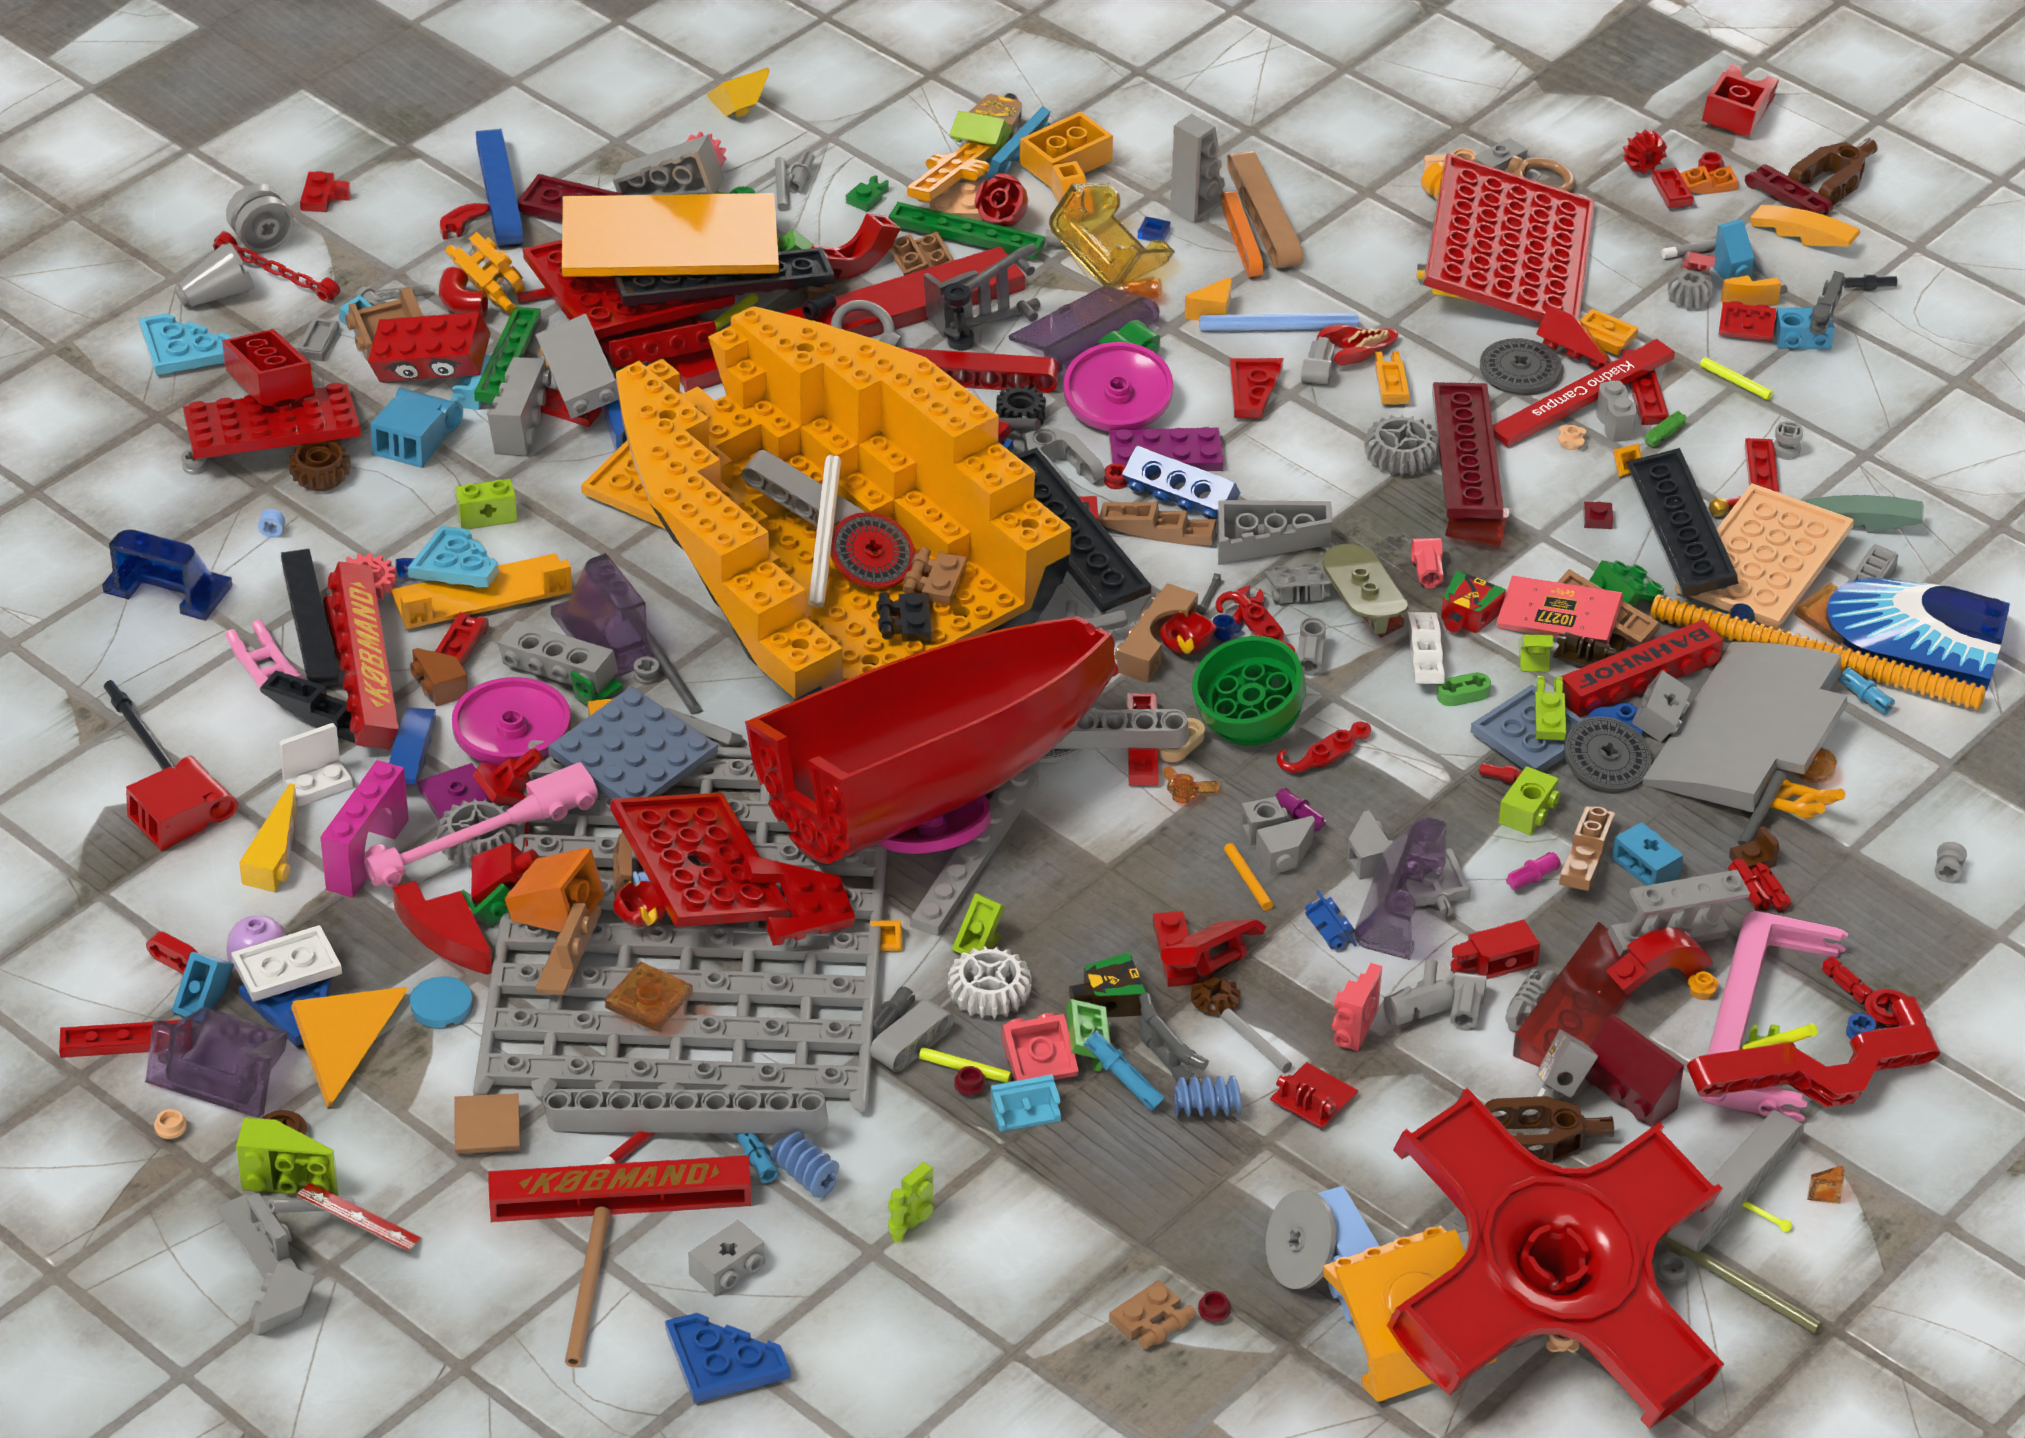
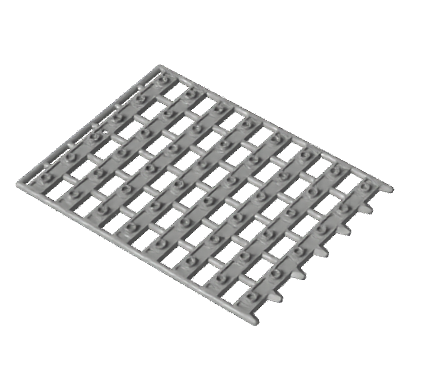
M532 740L528 743V748L533 749L544 741ZM718 747L716 755L674 785L701 787L700 794L712 793L713 787L761 789L759 801L727 800L743 829L756 830L755 842H752L759 856L834 875L872 876V889H844L856 917L855 919L882 921L888 849L876 844V847H868L838 861L826 864L811 859L795 844L767 843L768 831L790 830L784 820L781 822L777 821L768 804L772 798L765 784H759L750 748ZM548 755L543 758L536 768L529 772L530 781L566 768V766ZM706 771H712V772H714V773L708 775V774H705L704 772H706ZM527 787L523 792L526 797H528ZM598 795L591 808L587 810H581L579 807L570 809L567 815L559 821H554L551 817L543 821H529L575 824L574 836L524 834L526 822L517 823L519 825V829L516 830L518 837L513 839L514 845L523 853L530 849L535 850L539 858L582 848H590L597 867H613V853L618 838L586 836L588 824L619 825L610 810L612 798L608 795ZM525 839L528 840V846H527V847H526ZM632 850V871L640 873L643 867ZM696 855L688 857V860L697 866L709 865V863L699 861ZM601 879L605 896L598 905L601 906V910H614L613 880ZM777 886L787 903L782 887ZM508 910V913L501 916L473 1094L486 1095L492 1085L532 1086L535 1097L543 1102L544 1096L556 1087L592 1089L814 1090L822 1093L824 1097L850 1098L854 1109L863 1112L868 1107L872 1057L870 1046L873 1042V1021L875 1019L882 928L876 925L872 927L870 924L869 932L833 931L820 935L816 931L807 934L805 939L795 941L793 937L785 939L782 945L773 946L767 928H758L759 921L746 922V928L697 925L675 927V925L656 924L634 927L624 921L623 923L597 922L584 953L619 954L617 967L578 966L565 995L538 994L536 991V985L546 964L506 963L507 950L552 951L560 932L512 922ZM631 954L681 956L679 969L630 968ZM693 957L743 958L741 972L692 970ZM755 959L804 960L803 974L754 972ZM817 961L866 963V975L816 974ZM500 995H544L551 997L549 1009L499 1008ZM563 996L613 998L611 1012L561 1010ZM625 999L675 1000L674 1014L624 1012ZM688 1001L737 1002V1016L686 1014ZM750 1003L800 1005L799 1018L749 1017ZM813 1005L863 1007L862 1021L812 1019ZM493 1040L544 1041L542 1055L492 1053ZM557 1041L607 1043L605 1057L555 1055ZM620 1043L670 1045L669 1059L618 1058ZM682 1047L733 1048L732 1062L681 1060ZM746 1048L796 1050L795 1064L744 1062ZM809 1050L859 1052L858 1066L808 1065Z

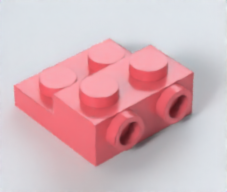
M1370 963L1366 973H1361L1357 982L1348 980L1344 990L1337 992L1334 1009L1338 1011L1332 1023V1031L1336 1032L1334 1035L1335 1045L1359 1052L1379 1010L1383 966Z
M1045 1013L1036 1019L1027 1021L1018 1018L1010 1020L1002 1026L1000 1035L1007 1063L1011 1065L1015 1081L1053 1075L1054 1080L1078 1076L1079 1070L1075 1054L1071 1053L1069 1031L1064 1014Z

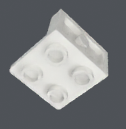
M334 723L279 742L283 785L287 788L289 783L295 784L298 807L353 788L352 778L340 762L337 727Z

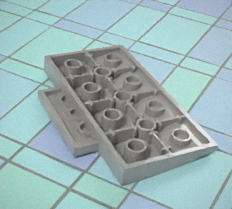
M1731 642L1681 719V726L1674 735L1670 736L1642 779L1643 785L1754 812L1775 771L1783 769L1803 775L1806 773L1846 708L1847 695L1830 691L1841 674V655L1783 644Z

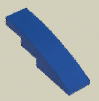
M407 707L402 717L389 763L404 768L405 784L416 785L426 764V751L431 743V729L436 721V709Z

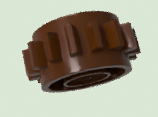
M334 441L302 444L295 449V455H290L289 471L293 481H298L300 486L313 491H325L335 488L345 481V475L350 474L351 467L350 455H347V450L342 449Z

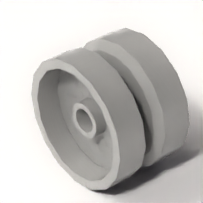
M256 183L245 186L235 193L226 209L228 224L244 246L254 252H267L276 249L291 235L294 226V218L290 209L282 201L275 189L266 184Z

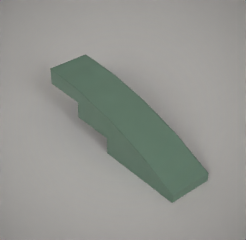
M1842 495L1806 499L1805 501L1854 519L1853 526L1865 524L1867 533L1923 523L1924 505L1922 501L1889 496Z

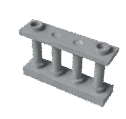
M1738 870L1631 888L1629 893L1638 910L1631 922L1611 925L1607 933L1620 957L1630 952L1627 947L1629 943L1648 932L1660 928L1676 927L1683 929L1697 943L1726 938L1729 929L1721 916L1724 907L1728 901L1748 898L1750 892ZM1712 904L1710 908L1700 909L1701 906ZM1685 909L1682 913L1674 914L1676 910ZM1659 914L1658 917L1647 919L1648 915Z

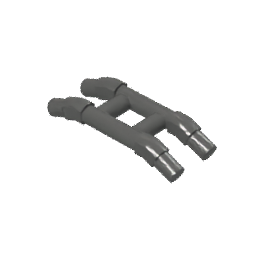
M1141 994L1139 1000L1142 1016L1139 1017L1138 1022L1142 1042L1171 1071L1176 1081H1178L1179 1077H1184L1187 1086H1189L1191 1077L1197 1076L1181 1065V1062L1204 1071L1208 1066L1209 1060L1196 1054V1051L1182 1043L1159 1017L1151 994ZM1164 1041L1169 1046V1050L1164 1046ZM1197 1077L1199 1084L1202 1085L1203 1079Z

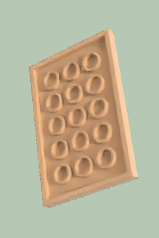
M1751 483L1717 528L1737 573L1739 584L1689 597L1779 629L1853 529L1854 519ZM1675 583V592L1681 594L1677 583Z

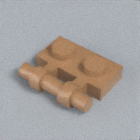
M920 548L919 552L912 559L911 571H908L904 577L903 582L905 585L903 592L907 594L920 590L922 593H928V601L950 605L966 569L967 557L939 552L936 560L929 558L931 551L928 548ZM922 572L930 573L928 577L921 576Z
M1158 1280L1109 1312V1321L1130 1340L1142 1334L1143 1336L1138 1341L1143 1349H1147L1153 1344L1158 1346L1167 1339V1335L1174 1330L1180 1331L1188 1326L1189 1320L1196 1316V1311L1191 1305L1186 1306L1182 1310L1179 1309L1181 1299ZM1163 1319L1165 1320V1321L1162 1322L1161 1324H1157V1323L1160 1322L1161 1320H1163Z

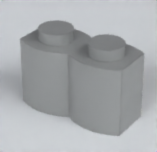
M1619 380L1600 383L1596 415L1599 421L1605 425V434L1612 442L1633 439L1636 407L1627 398V388Z

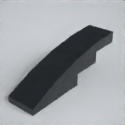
M275 670L260 687L261 693L296 716L318 728L334 723L337 727L338 737L355 743L354 733L350 731L351 712L347 711V701L327 695L326 686Z

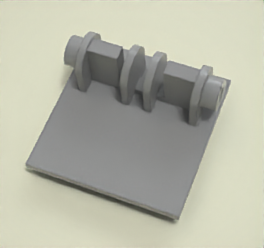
M1302 564L1297 569H1289L1287 566H1276L1272 568V571H1264L1265 576L1274 588H1277V590H1272V600L1278 601L1279 604L1292 603L1293 592L1295 602H1299V586H1302L1304 602L1308 601V589L1310 601L1324 600L1325 597L1330 596L1329 585L1325 584H1331V581L1321 567H1317L1316 564Z

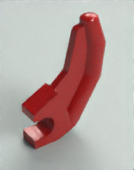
M470 203L459 206L441 217L439 225L442 239H448L447 233L455 232L457 237H461L465 224L471 219L485 215L490 209L487 203Z

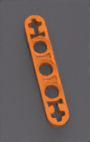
M1236 191L1222 192V210L1245 272L1249 278L1262 276V257Z

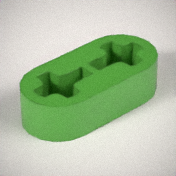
M1479 672L1444 679V684H1438L1437 700L1445 706H1457L1484 700L1490 694L1491 680L1487 675Z

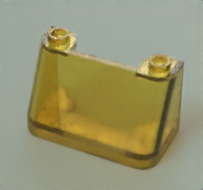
M1109 182L1071 184L1049 218V227L1052 233L1104 287L1110 289L1121 287L1165 265L1170 260L1175 251L1165 241H1151L1145 248L1114 216L1120 207L1121 199L1118 192Z

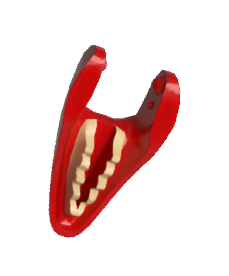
M1332 325L1322 329L1317 335L1316 340L1319 337H1325L1335 346L1342 348L1343 350L1335 354L1334 362L1339 366L1362 362L1376 352L1388 347L1396 341L1398 332L1391 328L1363 329L1349 325Z

